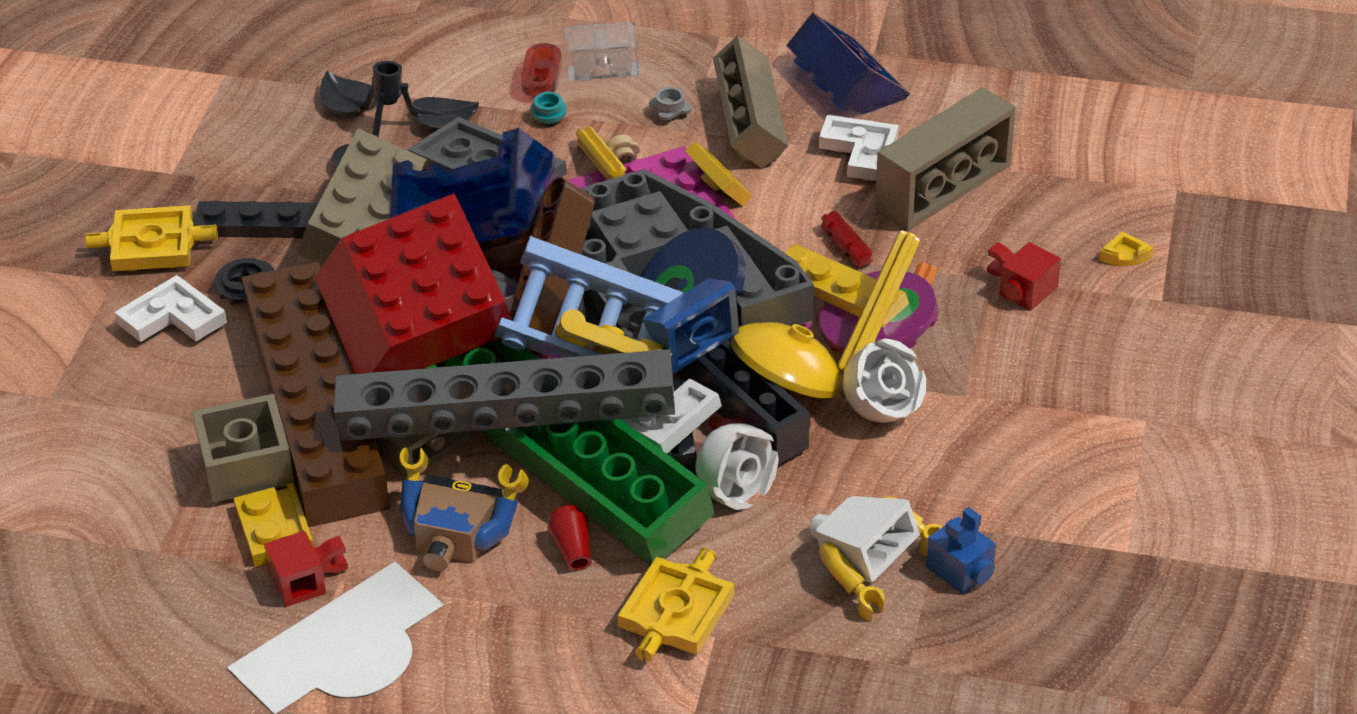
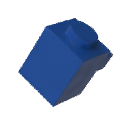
M970 507L963 511V518L958 516L953 520H949L945 526L929 536L926 567L963 595L976 585L986 583L995 570L996 543L978 531L981 525V515Z

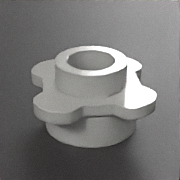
M676 87L660 89L656 93V97L649 101V107L656 109L659 113V118L662 120L676 119L681 114L690 113L692 109L691 104L685 102L684 92Z

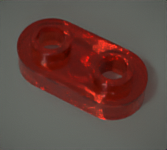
M539 43L531 46L526 51L521 72L522 91L526 95L535 98L540 93L556 91L562 67L561 50L556 45Z

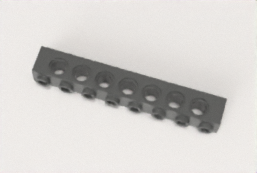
M666 349L336 376L334 415L340 441L675 415L671 351Z

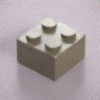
M274 394L192 411L199 450L212 502L227 500L273 487L275 489L286 487L288 483L292 482L295 485L290 450Z

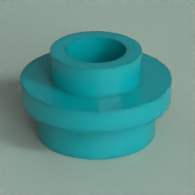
M555 92L538 94L531 105V116L543 124H554L563 119L567 114L566 103Z

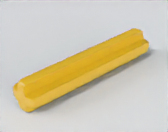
M587 126L584 130L580 128L577 130L576 136L578 140L576 143L606 180L625 175L626 168L592 127Z

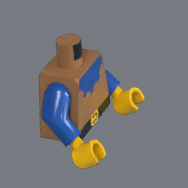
M406 447L402 449L400 462L407 471V480H402L400 511L407 533L415 537L416 549L419 553L424 554L423 562L428 568L434 571H444L450 560L465 563L475 562L483 550L489 549L506 538L518 505L515 496L523 492L529 483L528 476L522 469L518 473L517 480L509 483V479L512 476V468L508 464L501 467L498 479L501 485L505 487L503 493L501 488L427 474L423 481H419L420 473L424 472L428 465L426 454L420 448V460L418 463L410 465L407 463L409 458L408 449Z

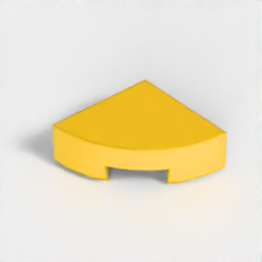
M1121 231L1100 250L1099 261L1115 266L1138 265L1153 257L1154 247Z

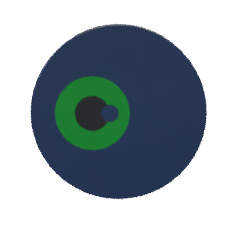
M697 228L681 233L667 242L652 258L643 274V278L683 293L708 278L729 281L735 286L737 294L742 292L744 286L745 261L739 247L725 234L715 229Z

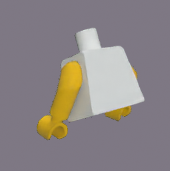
M852 496L847 498L830 515L817 514L810 524L811 535L817 539L820 547V559L848 594L854 592L859 598L857 612L864 620L871 621L873 618V609L868 603L875 604L880 611H883L885 596L878 587H866L863 583L865 581L873 583L918 536L921 537L918 545L919 551L927 557L928 537L942 528L938 524H928L925 526L922 523L923 518L911 509L909 500L897 499L891 496L882 498Z

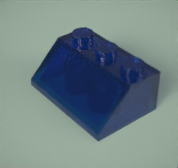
M813 12L786 45L796 55L793 60L795 64L807 73L812 72L814 76L811 80L826 92L830 90L833 93L830 100L846 112L849 108H852L864 115L905 100L910 95L853 36Z

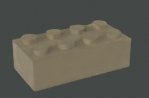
M982 87L943 112L938 113L919 127L912 129L893 143L884 146L877 153L875 210L901 228L909 231L1011 166L1016 107Z
M358 128L307 224L297 254L314 262L319 261V264L324 265L342 237L403 214L427 159Z

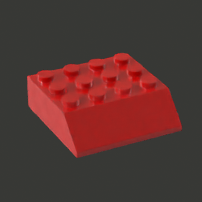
M455 194L342 237L315 276L355 374L424 369L500 339L495 337L494 334L501 318L512 321L506 300Z

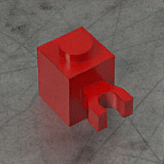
M999 242L988 249V256L995 258V260L987 266V272L994 276H1001L999 295L1032 311L1058 288L1060 257L1031 242H1028L1015 254Z
M305 530L264 543L268 571L285 608L326 594L323 573H337L348 569V563L343 553H346V549L340 536L330 538L316 548H313Z

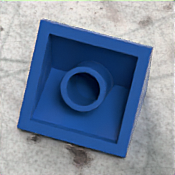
M708 278L642 319L652 340L661 344L663 350L670 349L672 353L673 374L739 333L736 289L731 282Z

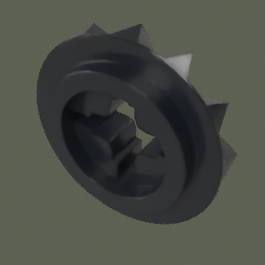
M254 258L239 259L226 264L217 272L214 279L219 298L228 299L231 305L239 301H243L246 304L241 277L260 272L274 271L275 269L269 263Z

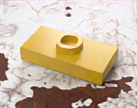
M693 142L685 150L705 172L701 178L713 190L718 192L721 188L743 207L752 198L750 196L751 193L714 155L700 144Z

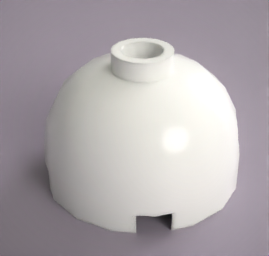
M882 339L869 343L849 359L843 375L844 394L852 409L863 418L879 423L903 419L921 406L926 394L924 370L919 372L916 363L913 361L917 356L901 342L891 339Z
M728 424L712 431L699 449L695 466L697 477L708 485L710 497L735 510L751 507L752 504L745 501L757 492L764 497L776 477L779 461L778 452L772 450L770 441H774L772 436L746 424Z

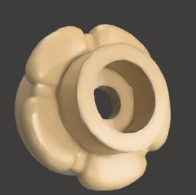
M628 135L614 136L606 143L622 164L631 163L636 160L637 154L640 152L639 145L633 142L632 138Z

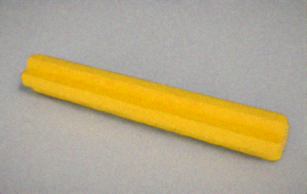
M900 231L897 234L838 363V368L843 373L849 359L867 344L875 342L919 246L920 240L915 234L906 231Z

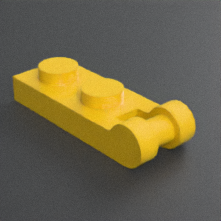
M575 309L564 312L555 328L557 338L601 354L663 350V346L649 339L637 341L624 336L625 333L617 327L611 325H601L599 327L585 321L584 315Z

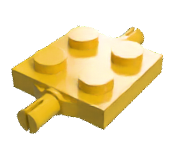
M191 205L115 210L114 223L108 232L86 233L85 243L87 249L110 248L112 271L185 267L190 265V251L195 241L217 240V225L194 226Z
M707 547L701 548L692 564L674 563L656 557L619 612V628L644 636L639 647L635 650V654L640 660L643 661L645 657V662L652 661L653 656L662 644L670 645L698 655L735 596L734 583L717 578L708 572L717 558L716 553L712 549H709L707 552Z

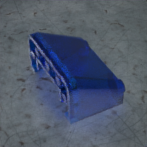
M516 128L503 132L502 144L498 145L496 157L447 171L436 163L429 165V171L412 169L413 163L409 160L393 164L390 218L455 194L478 243L504 236L520 235L522 231L530 227L544 192L552 178L555 155L523 130Z

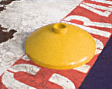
M777 322L749 323L738 327L739 333L731 338V346L743 362L760 375L782 387L817 398L835 397L843 387L841 371L831 354L818 340L813 338L814 334L809 329L801 325L793 324L789 326Z

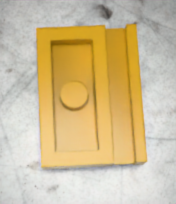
M293 482L287 484V489L275 491L273 487L233 498L235 510L254 567L267 564L264 543L305 530L314 548L313 538Z

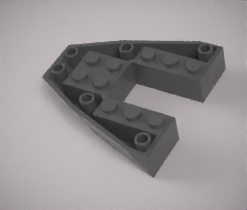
M646 169L580 188L592 195L595 200L581 255L643 277L652 258L671 239L692 229H715L725 234L739 247L745 261L744 286L742 292L736 294L738 327L749 323L777 322L792 326L793 324L800 325L813 321L814 284L798 262L711 202ZM592 289L584 291L578 311L584 315L586 322L596 326L599 325L607 299L604 297L605 294ZM630 303L622 305L615 327L621 329L625 333L624 336L637 340L643 322L642 319L645 316V313L642 311L643 308Z

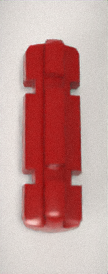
M831 211L829 214H824L821 217L823 221L821 228L831 236L830 238L849 257L848 259L855 267L862 268L864 265H869L872 262L871 256L873 251L837 211Z

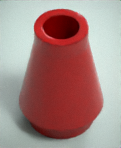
M575 505L557 508L549 516L550 522L548 523L547 530L562 554L567 568L571 571L586 569L592 563L588 516L582 512L580 507Z

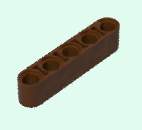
M557 177L548 185L544 192L531 237L581 255L594 208V197L563 177ZM524 264L510 310L512 321L530 274L528 266ZM554 275L545 278L528 327L552 335L569 287L565 279ZM528 349L530 352H532L540 359H547L549 357L542 353Z

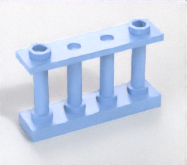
M530 237L520 261L521 264L528 266L530 274L513 321L501 318L494 336L501 338L502 343L512 349L525 350V348L553 358L603 355L557 338L555 335V328L563 313L571 309L578 310L584 291L592 289L605 294L604 297L607 299L598 325L599 327L601 325L615 327L622 305L630 303L641 307L645 313L644 317L682 295L683 292L540 239ZM554 275L565 279L569 287L553 333L549 335L528 326L545 278ZM642 322L637 341H640V339L652 340Z

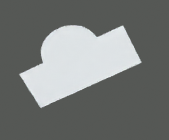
M393 562L227 668L274 714H277L315 688L337 697H360L372 694L389 686L398 679L410 663L412 644L405 630L444 604L397 562Z

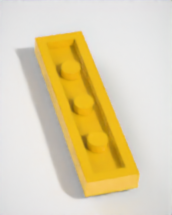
M794 244L784 252L798 262L814 284L815 297L860 317L877 279L798 244ZM898 289L882 328L909 305L906 292Z

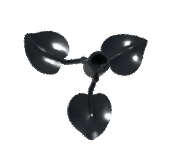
M380 61L374 64L372 85L345 79L326 71L320 86L321 103L331 113L350 116L357 114L361 109L368 111L376 106L372 135L379 137L383 106L395 104L398 98L401 97V94L409 113L417 116V123L421 127L437 131L457 117L469 121L479 108V102L440 97H423L416 99L412 103L408 92L409 84L402 83V66L393 61ZM349 144L340 146L334 151L332 164L335 169H337Z

